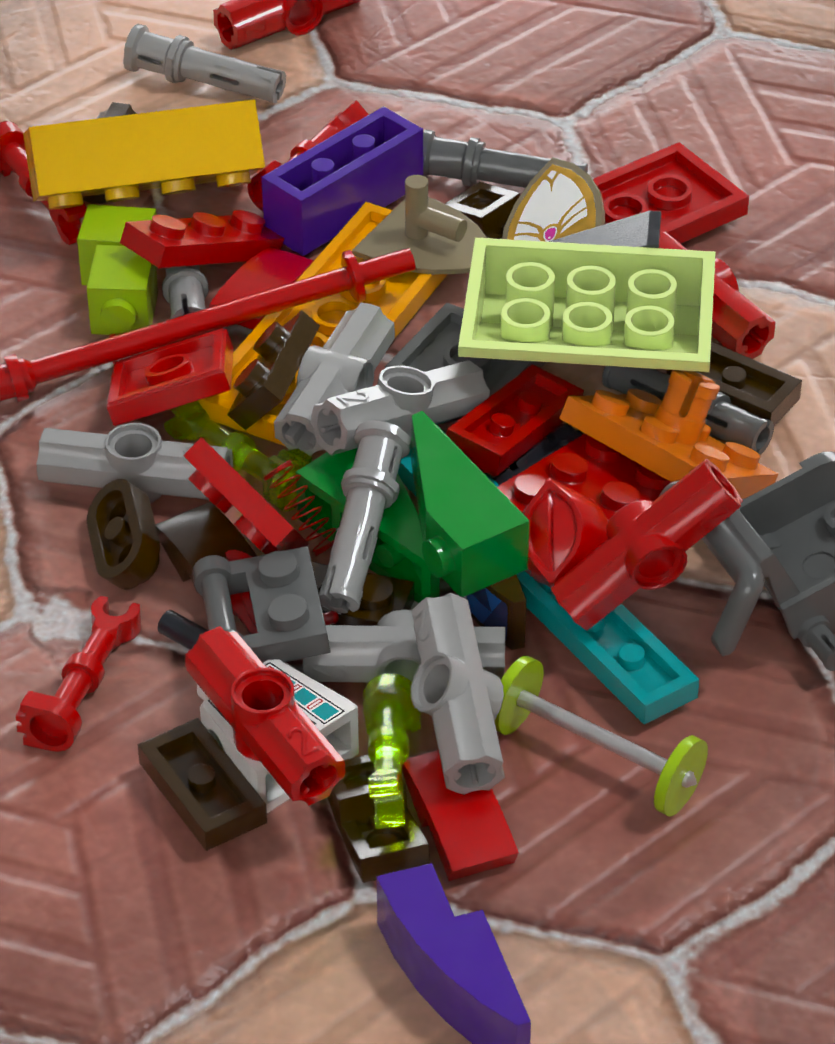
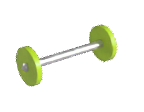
M522 656L509 667L501 679L504 697L501 709L494 720L496 731L504 735L513 733L526 720L530 712H533L659 774L660 777L654 795V807L657 811L669 817L674 816L691 798L701 779L707 761L708 746L704 740L694 735L686 737L677 745L667 760L538 697L544 676L543 665L540 661L530 656Z

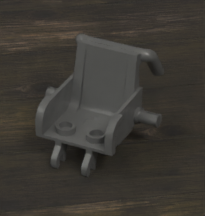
M821 452L800 462L799 464L802 469L744 499L738 510L702 538L703 542L736 583L711 636L713 645L722 657L730 655L735 650L764 586L773 597L775 605L781 611L793 639L798 637L804 646L811 647L822 661L824 667L829 671H835V452ZM679 480L673 481L670 484H668L661 491L659 497L663 493H665L669 488H671L674 484H676Z

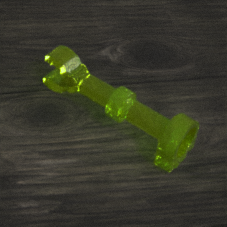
M198 401L169 409L176 415L164 423V429L170 436L178 440L184 438L199 440L202 437L210 446L232 449L233 468L236 471L242 469L262 482L263 495L268 502L284 512L291 511L297 507L296 505L290 509L283 510L297 496L296 491L281 499H276L280 493L296 480V477L275 488H269L291 466L283 469L266 481H264L263 477L284 462L291 460V464H294L293 468L276 483L278 484L295 476L296 471L312 462L311 456L297 448L288 451L283 449L278 452V457L273 455L269 458L255 449L254 440L240 431L231 433L212 421L209 414L201 407ZM296 483L281 496L295 490ZM297 499L294 502H292L289 506L297 503Z
M385 673L374 677L366 685L363 694V713L367 734L370 735L368 756L371 762L374 763V773L369 776L370 799H374L376 829L405 825L402 765L409 757V738L406 730L410 729L412 733L421 729V711L414 707L411 699L412 682L408 678L395 673Z

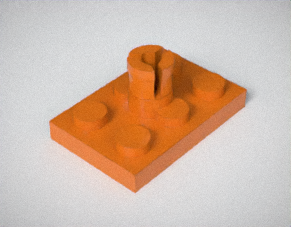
M672 370L668 380L669 385L662 401L658 397L638 389H629L627 394H615L606 390H596L594 395L568 396L559 418L670 482L682 479L706 458L720 469L722 474L735 487L741 499H745L774 484L778 477V473L758 463L761 456L753 449L734 442H726L724 444L709 436L711 428L705 424V419L712 401L717 397L720 386L715 384V381L694 371Z

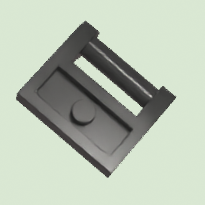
M308 546L286 551H274L266 555L230 562L224 557L211 555L203 557L195 563L192 571L196 591L203 596L209 630L221 626L225 631H236L262 663L275 659L287 662L331 653ZM250 591L258 633L243 636L236 630L230 595Z

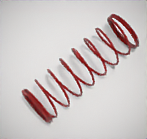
M288 460L280 466H278L277 468H275L274 470H272L271 472H269L267 475H265L263 479L264 481H266L269 478L276 475L277 473H279L280 471H282L283 469L291 466V468L288 471H286L279 479H277L269 487L270 489L275 488L295 477H298L289 487H287L282 493H280L276 499H281L297 490L306 487L300 494H298L292 501H290L284 507L283 510L290 509L308 499H311L302 509H300L291 518V520L293 521L314 510L319 509L312 517H310L304 524H302L298 528V531H302L327 519L322 525H320L314 532H312L305 539L308 542L329 531H332L324 540H322L312 550V552H315L314 555L316 557L333 546L334 540L328 543L327 545L315 550L336 531V528H331L323 533H320L310 538L325 523H327L329 517L322 518L302 528L322 510V507H316L300 516H297L315 499V496H310L289 506L301 494H303L306 491L308 485L301 486L281 496L290 487H292L301 477V475H295L276 484L293 468L294 464H291L292 461Z

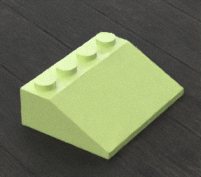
M475 238L458 345V357L709 372L716 252Z

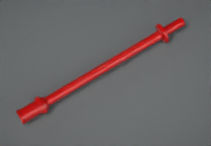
M406 248L358 263L352 251L348 250L342 253V268L33 361L23 357L17 359L15 353L4 356V363L0 364V402L14 397L17 403L29 399L28 393L33 392L37 384L348 290L357 303L365 301V285L416 270L413 254L410 248Z

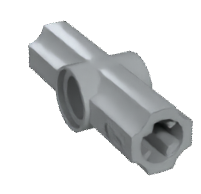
M361 302L356 309L346 311L323 347L313 345L305 352L298 371L296 389L274 421L275 438L288 448L290 454L310 459L316 451H324L318 445L315 429L311 425V416L315 404L325 402L326 399L373 386L374 371L395 339L394 322L382 313L380 307Z
M470 360L427 372L409 366H390L380 372L377 385L326 399L325 402L315 404L311 416V425L315 429L318 445L330 455H335L358 448L354 435L359 424L375 420L388 422L400 427L411 437L413 414L423 411L436 425L460 419L489 398L490 390L485 384L483 370Z
M127 423L114 428L108 435L44 428L39 440V453L36 463L38 480L103 488L113 480L125 479L144 491L149 497L150 504L159 499L161 495L209 500L188 479L196 468L183 455L194 444L163 441L159 432L150 425ZM211 446L233 467L232 449Z
M452 593L436 598L426 597L411 610L421 664L413 677L411 699L415 708L432 716L446 788L464 795L477 790H490L505 778L502 766L503 758L494 722L503 702V684L498 676L484 670L482 667L468 600Z
M397 610L388 613L381 618L377 626L326 625L331 653L303 658V674L317 682H375L381 692L388 696L400 699L411 698L413 677L421 664L413 626L412 611ZM474 627L483 669L495 674L501 680L505 674V627Z

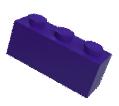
M383 106L262 176L264 226L284 237V245L304 256L333 239L365 202L386 207L405 195L406 178L411 175L423 176V128Z

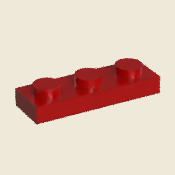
M234 210L232 215L225 216L196 212L192 218L176 219L167 215H154L152 220L128 221L125 223L120 244L158 268L248 261L269 247L281 249L284 237L264 226L265 219L261 216L245 210Z
M532 364L447 429L446 435L483 473H489L496 477L564 421L559 418L568 396H583L584 390Z

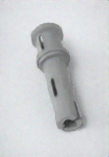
M136 24L131 29L125 43L123 59L125 69L136 72L141 68L163 74L168 82H183L187 78L271 103H277V100H280L285 88L286 73L284 71L194 47V43L186 36L178 35L173 39L149 32V28L146 25Z
M377 420L363 422L359 424L354 435L358 449L352 468L346 470L341 482L343 494L346 497V504L331 550L325 579L319 592L321 605L334 612L348 613L349 609L352 612L359 609L362 590L377 542L384 509L390 507L399 495L400 488L396 482V477L401 459L406 457L411 450L412 438L400 427L388 422Z

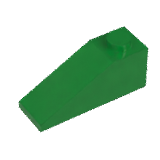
M423 411L413 414L411 425V465L423 539L422 554L430 572L437 578L442 577L460 597H465L527 570L530 520Z
M358 448L335 455H330L326 452L296 471V475H301L300 479L296 482V489L308 485L306 491L297 498V502L310 496H315V499L297 516L321 506L322 510L306 525L308 526L322 518L329 517L327 523L317 533L320 534L331 528H336V531L327 539L330 542L335 539L346 504V497L341 486L342 478L346 470L352 468ZM397 473L396 482L400 488L399 495L390 507L384 509L369 569L377 575L413 581L414 601L420 603L426 597H440V578L435 577L430 572L424 561L419 515ZM306 487L297 490L296 494H300ZM308 499L298 504L297 512L300 509H302L311 499ZM319 509L298 518V520L305 523ZM327 519L311 526L310 528L315 531ZM329 531L321 536L326 538L332 531Z

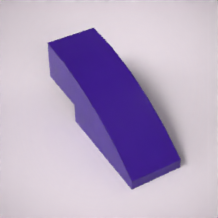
M432 863L376 876L377 924L394 959L419 994L445 1022L472 1044H530L531 1020L484 911L479 910L454 916Z

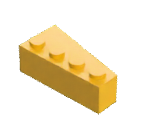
M255 99L28 127L23 133L33 202L48 200L49 209L83 205L82 196L105 194L106 202H117L139 198V190L161 188L162 195L194 191L196 190L195 184L217 182L218 188L240 186L251 183L250 176L265 168Z

